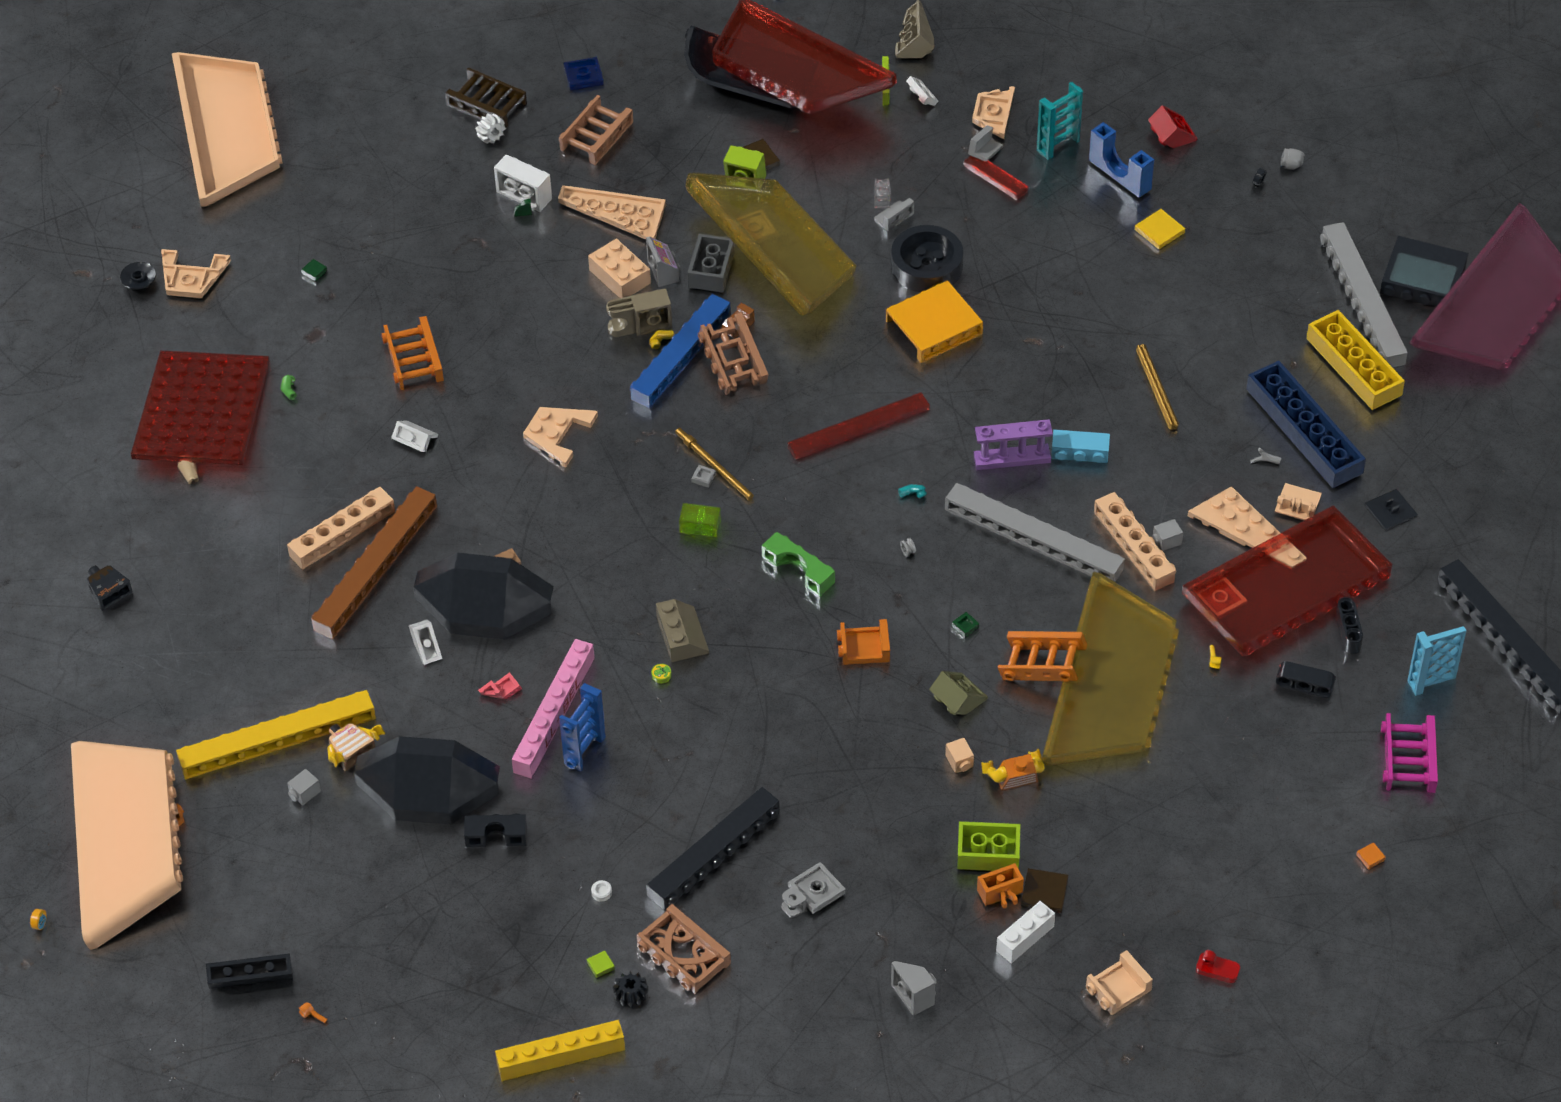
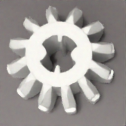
M487 113L486 117L481 116L482 120L477 122L479 126L475 128L478 137L487 144L489 142L494 144L495 140L500 141L499 137L504 135L503 131L506 129L504 126L505 122L496 114L491 115Z

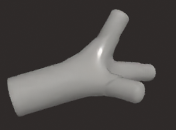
M1258 448L1261 456L1250 460L1251 464L1258 461H1268L1279 465L1281 457L1271 455Z

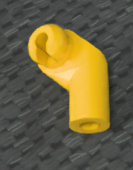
M673 330L656 331L649 340L651 348H660V342L663 339L671 340L674 336Z

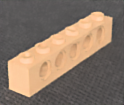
M381 487L370 491L364 497L354 501L348 507L338 511L332 517L325 519L316 527L309 529L306 533L288 543L289 556L302 570L394 513V500Z
M1113 492L1095 500L1094 513L1153 590L1156 591L1174 583L1175 566L1166 559L1165 553L1159 550L1154 539L1148 536L1144 526L1135 519L1133 512L1127 509L1123 499Z

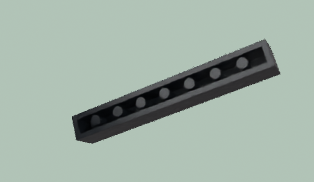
M761 787L646 884L647 896L663 910L671 904L674 905L680 896L688 893L693 885L698 881H702L713 868L719 867L727 856L733 855L741 844L747 843L754 833L761 831L768 821L775 819L780 812L779 800Z

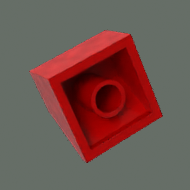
M1163 105L1148 119L1152 125V131L1159 136L1158 140L1164 146L1168 145L1176 148L1198 140L1185 118Z

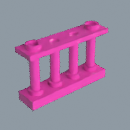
M1387 713L1385 721L1381 722V733H1385L1386 770H1383V782H1386L1387 791H1391L1393 781L1423 782V784H1427V793H1435L1438 783L1435 716L1427 715L1426 721L1422 725L1392 724L1391 713ZM1391 731L1421 733V735H1425V739L1422 741L1392 740ZM1392 748L1422 749V751H1425L1426 756H1423V758L1392 756ZM1392 764L1423 766V768H1426V772L1424 774L1393 773Z

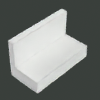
M397 421L391 439L421 452H426L430 439L437 438L438 434L409 421Z

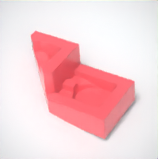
M509 672L496 683H493L491 680L478 691L484 696L507 699L522 688Z

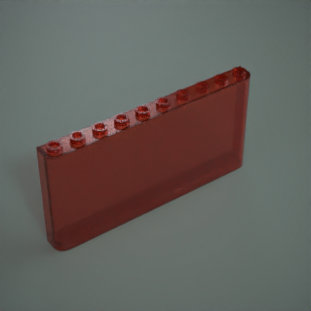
M1333 505L1184 584L1182 594L1241 656H1248L1254 650L1267 646L1269 642L1280 639L1289 631L1296 630L1300 625L1311 622L1321 614H1326L1330 609L1337 606L1339 599L1343 597L1355 598L1366 589L1369 590L1377 583L1386 581L1391 575L1390 572L1393 564ZM1292 543L1307 559L1292 568L1269 555L1279 550L1282 545Z

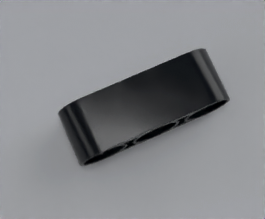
M1343 597L1339 599L1337 604L1336 619L1345 651L1355 654L1361 650L1363 632L1354 600L1349 597Z
M1285 661L1280 664L1275 681L1284 688L1320 697H1329L1332 694L1336 676L1329 671Z

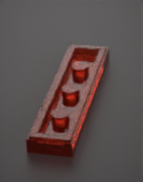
M970 156L963 163V166L1015 200H1018L1028 191L1027 185L990 161L985 162Z

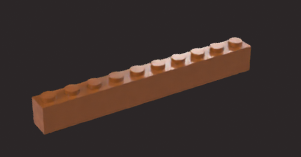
M416 486L407 495L403 504L398 506L396 513L387 520L385 527L376 534L373 542L367 545L362 556L356 559L351 570L347 571L343 580L334 587L332 594L323 601L320 609L314 612L311 618L313 631L330 639L335 638L436 509L437 501L435 494Z

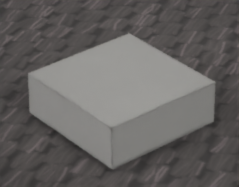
M698 465L691 478V482L709 488L716 476V470Z

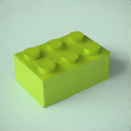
M959 821L957 869L995 871L1014 863L1019 869L1020 824Z

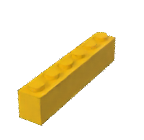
M615 1020L496 1050L495 1053L501 1080L505 1081L624 1051L625 1042L620 1022Z

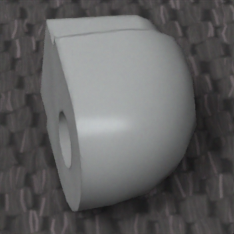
M1285 148L1281 156V166H1284V169H1297L1303 164L1305 154L1300 150Z

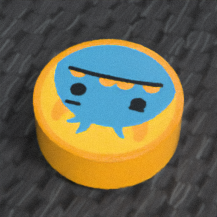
M35 909L32 912L30 918L32 929L42 930L44 928L47 918L45 910Z

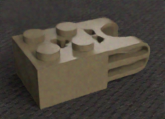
M666 288L613 299L606 305L608 315L613 318L608 323V332L613 337L634 333L639 336L658 330L672 329L671 302Z

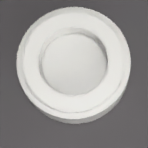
M603 880L595 882L591 888L592 897L600 902L610 899L612 896L610 883Z

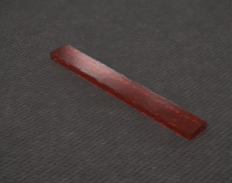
M922 392L787 442V447L794 458L798 459L930 409V405Z

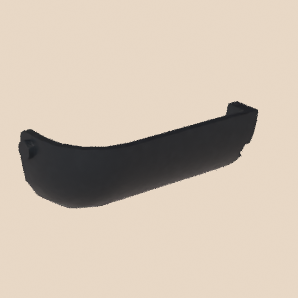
M692 25L685 34V60L688 69L697 79L712 86L788 108L797 107L798 101L804 99L807 94L805 89L808 84H812L819 65L810 60H804L727 38Z

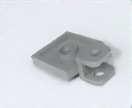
M819 862L788 882L789 889L782 894L784 902L781 908L790 918L799 916L807 911V908L814 914L844 895L846 889ZM813 886H821L820 890L816 891L813 890Z

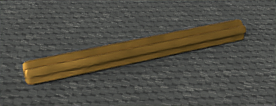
M1145 344L1137 345L1136 352L1170 430L1178 429L1179 423Z

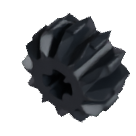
M631 971L628 975L622 973L621 978H616L615 985H613L616 1001H620L622 1006L629 1003L630 1008L633 1003L640 1005L641 1000H646V994L649 991L645 977L641 978L639 972L635 975Z

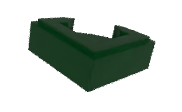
M531 199L523 200L521 204L514 208V217L532 215Z

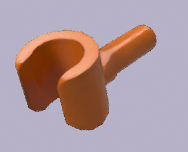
M304 1003L299 1007V1013L303 1018L311 1014L323 1023H326L328 1020L317 1013L310 1003Z

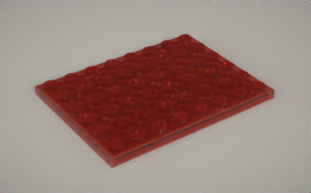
M160 350L132 447L131 458L136 460L243 465L270 362L269 356Z

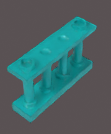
M1072 81L1069 83L1068 94L1052 103L1045 97L1039 100L1037 151L1047 160L1053 157L1054 146L1071 137L1077 143L1080 141L1083 91ZM1068 102L1067 107L1056 113L1057 108ZM1067 115V119L1055 125L1057 120ZM1066 128V131H1065L1064 133H1062V134H1060L1059 136L1055 137V134H1056L1057 132H1059V131H1061L1062 129Z

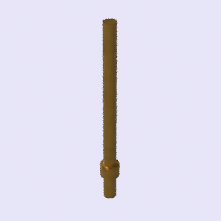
M681 428L675 431L688 448H692L744 497L748 500L753 498L754 495L706 452L692 435H688Z

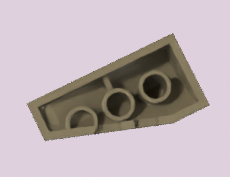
M918 0L906 11L903 20L905 27L899 33L901 40L895 46L897 58H923L934 50V37L922 3Z

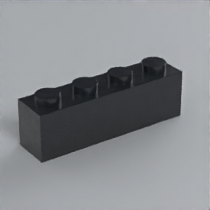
M290 953L206 963L209 989L293 979Z

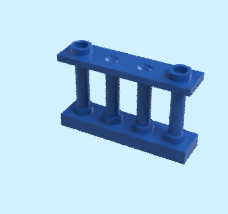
M586 683L580 688L581 704L571 718L563 715L559 717L564 764L570 769L578 771L583 770L582 754L592 740L602 743L606 738L602 691Z

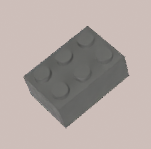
M699 234L688 269L689 288L724 292L735 254L734 238Z

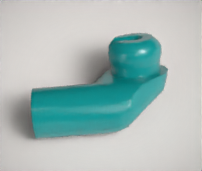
M910 484L898 489L901 498L916 493L918 498L927 495L926 488L923 485Z

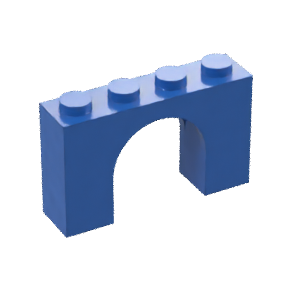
M1101 123L1091 130L1089 161L1140 198L1152 189L1154 159L1141 150L1129 158L1128 166L1124 164L1115 148L1116 131L1106 123Z

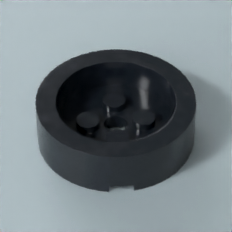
M919 225L911 227L900 233L892 244V274L896 276L901 285L916 292L926 291L947 280L953 285L960 278L963 270L962 243L954 233L939 226ZM928 260H929V263H931V264H929V265H924V264H923L924 262H928Z

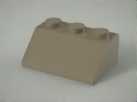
M676 599L656 603L657 620L671 662L709 654L694 606Z

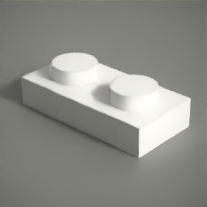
M912 76L907 79L906 82L911 86L910 90L919 96L918 99L923 104L935 106L938 103L936 97L920 79Z

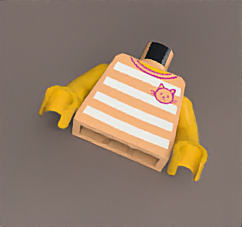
M338 724L332 725L329 729L331 736L329 737L330 745L327 748L328 760L335 767L340 763L342 768L347 771L356 765L357 756L375 748L374 739L378 741L380 735H385L384 729L381 725H376L372 729L357 727L354 724H348L344 728H341Z

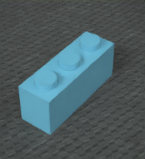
M1053 430L1051 459L1108 463L1110 434Z

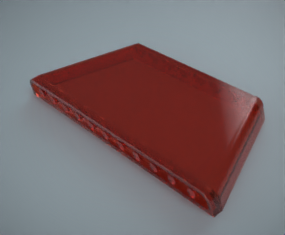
M739 0L712 49L713 62L716 66L809 114L890 89L897 83L896 73L752 0Z

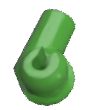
M286 375L282 378L280 388L289 400H294L297 396L291 388V385H294L295 377L292 375Z

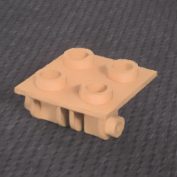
M1285 483L1281 495L1278 496L1275 512L1312 522L1322 493Z

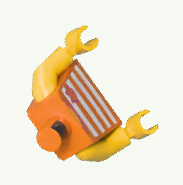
M1039 749L1034 752L1028 751L1027 755L1006 759L998 769L994 768L993 761L981 762L982 773L988 774L993 781L999 783L1001 791L1038 782L1037 773H1042L1045 768Z

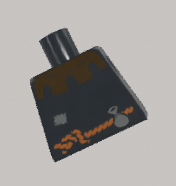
M95 565L88 570L90 575L87 578L89 590L101 611L133 593L130 580L111 565H107L101 570Z

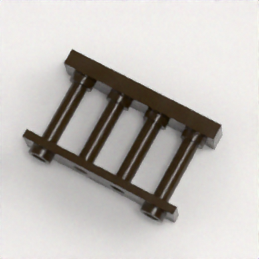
M468 67L466 69L468 81L458 92L451 89L445 92L447 106L482 120L481 116L486 117L487 113L491 115L496 114L505 122L504 126L506 128L508 126L507 113L515 104L527 105L526 92ZM473 85L481 87L472 98L465 96L466 92ZM487 91L495 93L487 104L479 102ZM502 97L510 100L502 110L494 108Z

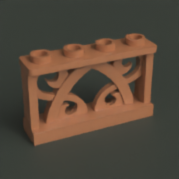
M673 904L645 930L637 934V947L639 950L651 956L656 965H661L665 968L670 977L678 979L684 989L690 990L694 994L723 968L726 969L731 964L730 952ZM668 922L671 923V924L669 925L667 931L661 929V928H663ZM679 932H682L685 935L684 937H677L679 936ZM655 934L665 936V939L663 937L655 938L656 941L660 942L658 945L653 944L649 940ZM672 940L678 943L694 942L692 947L694 958L673 957L671 950ZM701 948L704 952H700L699 957L696 951ZM716 961L708 969L706 968L705 964ZM696 966H700L702 974L697 978H693L688 971H694L696 975Z

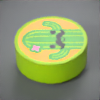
M657 664L652 668V679L656 683H666L671 679V669L668 665Z

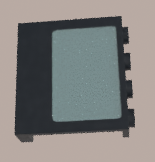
M1398 236L1382 279L1380 293L1451 311L1453 299L1462 272L1466 268L1469 253Z

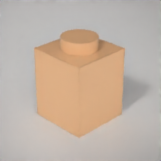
M965 738L946 744L945 755L955 773L964 772L974 767V755Z

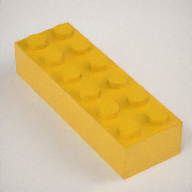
M1339 310L1308 324L1306 339L1372 410L1402 396L1405 380Z

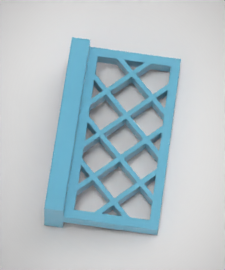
M1464 626L1428 637L1424 631L1417 633L1407 680L1415 696L1423 694L1424 687L1456 678L1466 635Z

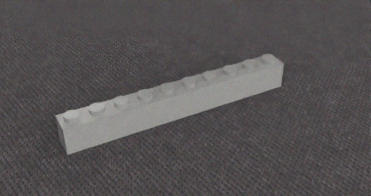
M1344 222L1323 226V232L1320 235L1321 243L1325 245L1327 256L1331 257L1333 261V268L1337 270L1339 280L1345 286L1346 295L1350 297L1352 307L1356 309L1358 320L1360 323H1363L1365 334L1369 336L1371 345L1392 368L1406 365L1408 352Z
M956 483L945 498L946 511L1111 586L1115 584L1124 571L1125 558H1122L1120 555L1091 544L1085 539L1071 535L1067 531L1060 530L1049 523L1020 512L1016 508L1009 507L967 486Z

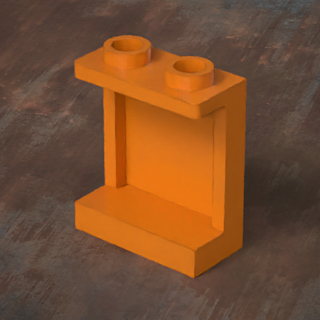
M880 619L879 627L845 628L844 622L840 623V630H837V642L841 641V645H838V655L843 658V665L890 662L887 619Z

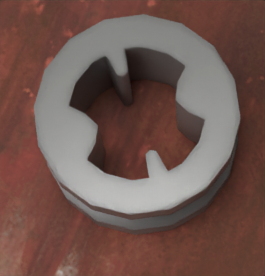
M907 538V541H900L902 552L906 557L910 553L916 554V547L911 538Z

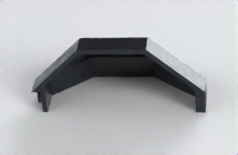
M455 553L417 571L414 583L415 599L451 634L505 640L552 613L550 601L554 586L512 558Z
M399 736L357 756L354 770L356 784L396 821L451 825L499 795L497 782L500 766L456 740Z

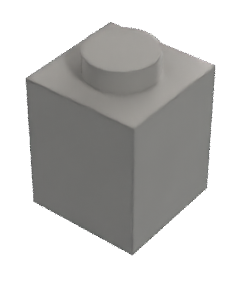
M1173 519L1154 526L1152 538L1159 549L1165 551L1182 545L1183 532L1176 520Z
M304 769L287 783L288 795L293 801H298L302 806L321 792L319 780L307 769Z

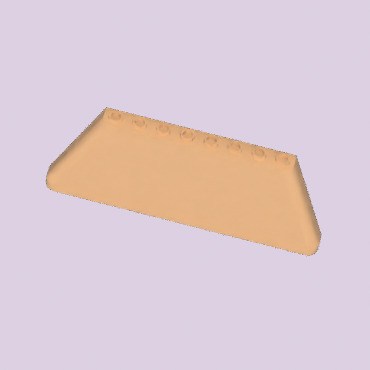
M181 52L172 53L201 207H207L279 169V164H283L281 153L277 154V152H280L279 142L275 141L277 139L276 129H272L275 127L273 117H270L272 115L271 105H267L270 103L268 93H265L267 91L266 81H262L265 79L264 71L259 69L257 62Z
M77 741L71 744L81 926L83 940L90 950L100 947L181 891L183 875L179 866L182 864V859L178 852V848L181 845L177 836L179 824L175 815L178 814V809L174 802V798L177 797L175 787L173 786V781H175V774L172 770L174 759L172 754L166 750Z

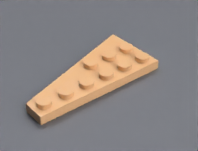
M562 185L558 196V203L643 239H646V237L656 239L666 206L665 199Z
M1232 486L1188 511V517L1192 519L1195 517L1201 520L1203 525L1218 529L1220 534L1243 546L1248 545L1254 548V552L1258 554L1263 553L1271 557V561L1290 571L1306 563L1307 558Z

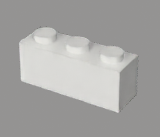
M1039 901L997 937L996 951L1012 964L1054 927L1055 912Z

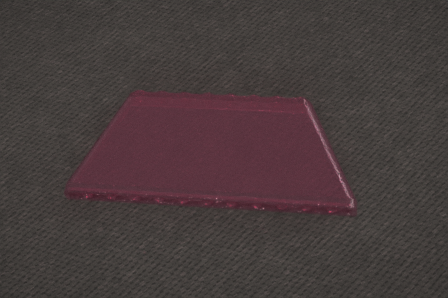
M1520 203L1516 206L1411 339L1410 345L1421 350L1497 370L1508 369L1513 361L1511 359L1512 356L1515 358L1522 350L1520 346H1525L1531 338L1529 334L1534 335L1539 328L1537 324L1539 322L1542 324L1548 316L1546 312H1551L1557 304L1555 301L1561 300V254L1525 206Z

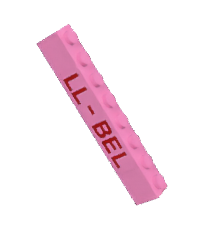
M578 639L574 640L512 758L513 773L532 779L560 725L559 717L561 715L565 716L594 660L593 644Z

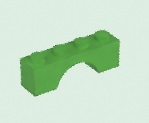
M776 532L762 544V557L774 566L793 564L801 567L806 572L805 587L818 596H821L835 583V571L831 566L822 563L816 556L806 552L803 547L790 541L787 536Z

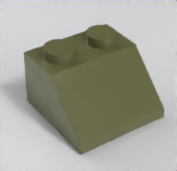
M942 671L929 689L934 694V698L947 706V710L953 715H966L988 699V696L960 672Z

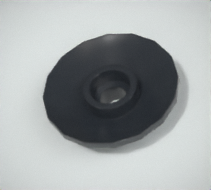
M146 262L131 263L124 267L120 274L121 283L125 287L138 290L148 287L156 278L154 267Z

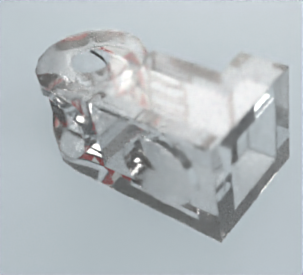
M875 179L874 208H890L889 179Z

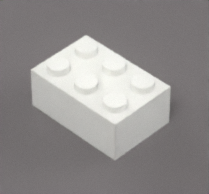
M505 155L494 167L497 193L519 203H522L525 199H531V208L538 212H541L552 200L550 174L541 171L509 155Z

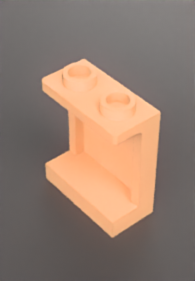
M1126 950L1120 954V961L1095 977L1089 974L1087 976L1086 989L1099 1000V1004L1104 1010L1113 1015L1150 992L1153 979Z

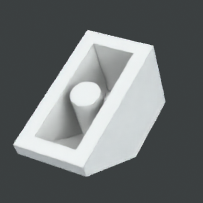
M424 620L409 625L414 645L423 665L442 659L431 622Z

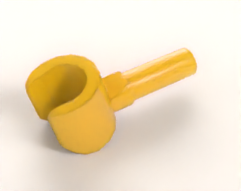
M1210 645L1211 657L1209 667L1220 669L1222 657H1216L1215 647Z

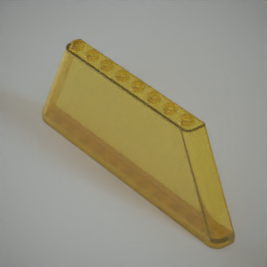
M689 173L687 175L686 189L688 193L801 316L812 313L854 275L857 266L777 180L705 173Z
M1092 573L1077 632H1083L1087 648L1086 650H1077L1072 666L1078 680L1063 681L1042 756L1044 765L1052 766L1145 752L1146 748L1150 749L1152 737H1149V734L1154 733L1156 724L1153 718L1158 717L1160 706L1157 703L1162 701L1164 690H1161V687L1166 686L1168 676L1165 674V671H1169L1172 659H1169V655L1174 654L1175 644H1173V640H1177L1179 629L1176 628L1177 620L1101 573Z

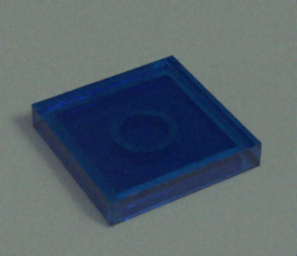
M597 57L563 62L570 90L604 85Z

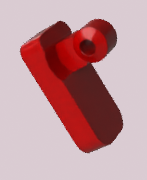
M1211 950L1201 953L1196 965V973L1227 983H1235L1240 971V965L1237 962L1218 957Z

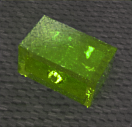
M683 503L679 518L680 533L717 537L721 522V508Z

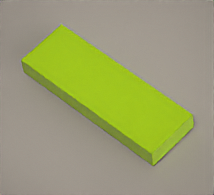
M882 56L883 105L890 104L888 56Z

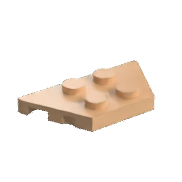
M1011 86L1009 90L1002 92L997 89L991 92L978 93L972 123L981 128L987 125L993 127L992 134L1004 139L1015 87Z

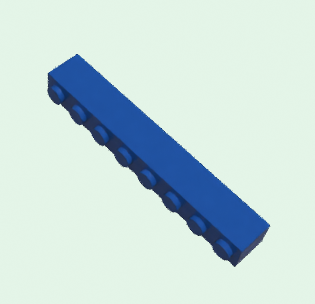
M714 294L705 299L698 311H695L691 319L685 322L681 330L672 337L670 343L662 348L661 353L657 357L653 358L649 367L642 371L636 381L632 382L630 386L631 400L650 408L704 346V343H701L698 338L700 325H705L706 327L707 324L711 323L713 330H718L731 315L730 302Z

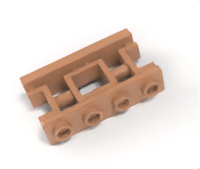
M742 312L735 314L734 318L729 317L727 319L728 327L716 331L713 330L711 323L707 324L706 327L705 325H700V332H698L699 341L704 343L705 355L708 359L710 358L712 371L714 374H717L719 388L724 390L725 395L729 394L730 391L734 392L737 390V381L751 378L753 385H756L757 382L760 385L767 383L768 372ZM736 329L739 337L730 340L728 335L735 333ZM721 337L723 342L716 344L714 348L711 340ZM737 346L742 358L727 362L723 350ZM750 360L753 369L743 371L741 366L748 364ZM735 369L736 374L730 375L728 380L724 371Z

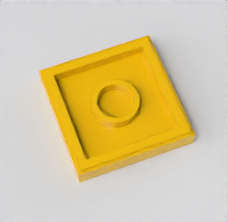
M1160 209L1136 224L1134 230L1157 249H1161L1184 234L1186 228L1164 210Z

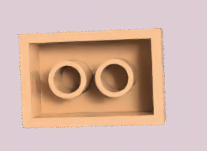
M617 238L588 255L589 270L619 298L631 296L651 284L650 268Z

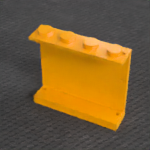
M948 280L886 309V322L894 321L917 348V359L920 363L983 334V321Z

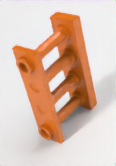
M426 316L419 317L420 325H417L416 328L389 333L387 324L383 325L384 333H381L384 344L387 343L395 369V373H393L395 384L399 383L400 390H404L403 380L429 374L431 376L435 375L436 382L444 381L442 366ZM418 334L419 336L423 335L421 341L393 347L392 340ZM418 348L427 349L425 354L399 360L396 357V353ZM427 361V363L431 362V365L427 368L404 373L400 371L401 366Z
M1008 631L1007 640L1012 649L1008 665H998V670L1003 680L1064 682L1078 680L1072 664L1076 651L1086 650L1087 648L1083 632ZM1020 650H1031L1027 665H1016ZM1039 650H1049L1045 665H1035ZM1058 650H1068L1064 666H1054Z

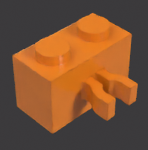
M1014 863L978 876L977 891L985 906L1001 901L1004 909L1007 908L1006 898L1012 900L1014 905L1018 904L1016 895L1023 893L1024 878Z

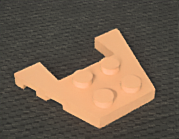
M162 249L166 294L203 298L231 262L230 255L214 254L210 267L176 265L178 259L177 250Z
M539 407L523 432V437L538 449H543L553 460H558L560 465L567 467L573 457V451L558 445L573 422L591 428L598 417V412L593 410Z

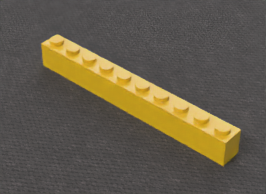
M364 690L323 704H317L314 707L298 710L295 713L279 716L276 719L260 722L257 725L241 728L238 731L222 734L219 737L203 740L200 743L184 746L181 749H177L176 753L186 780L330 734V727L334 724L344 728L348 724L356 726L375 720V710L368 691Z

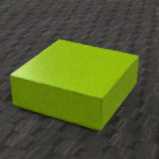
M602 951L587 959V964L596 978L615 970V966L606 951Z

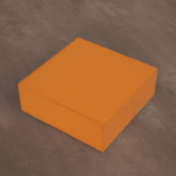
M1374 842L1358 850L1356 854L1368 870L1384 862L1386 858Z

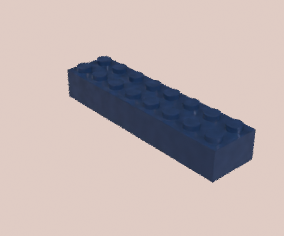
M1276 361L1248 375L1246 388L1248 392L1332 488L1364 473L1366 458L1280 361Z

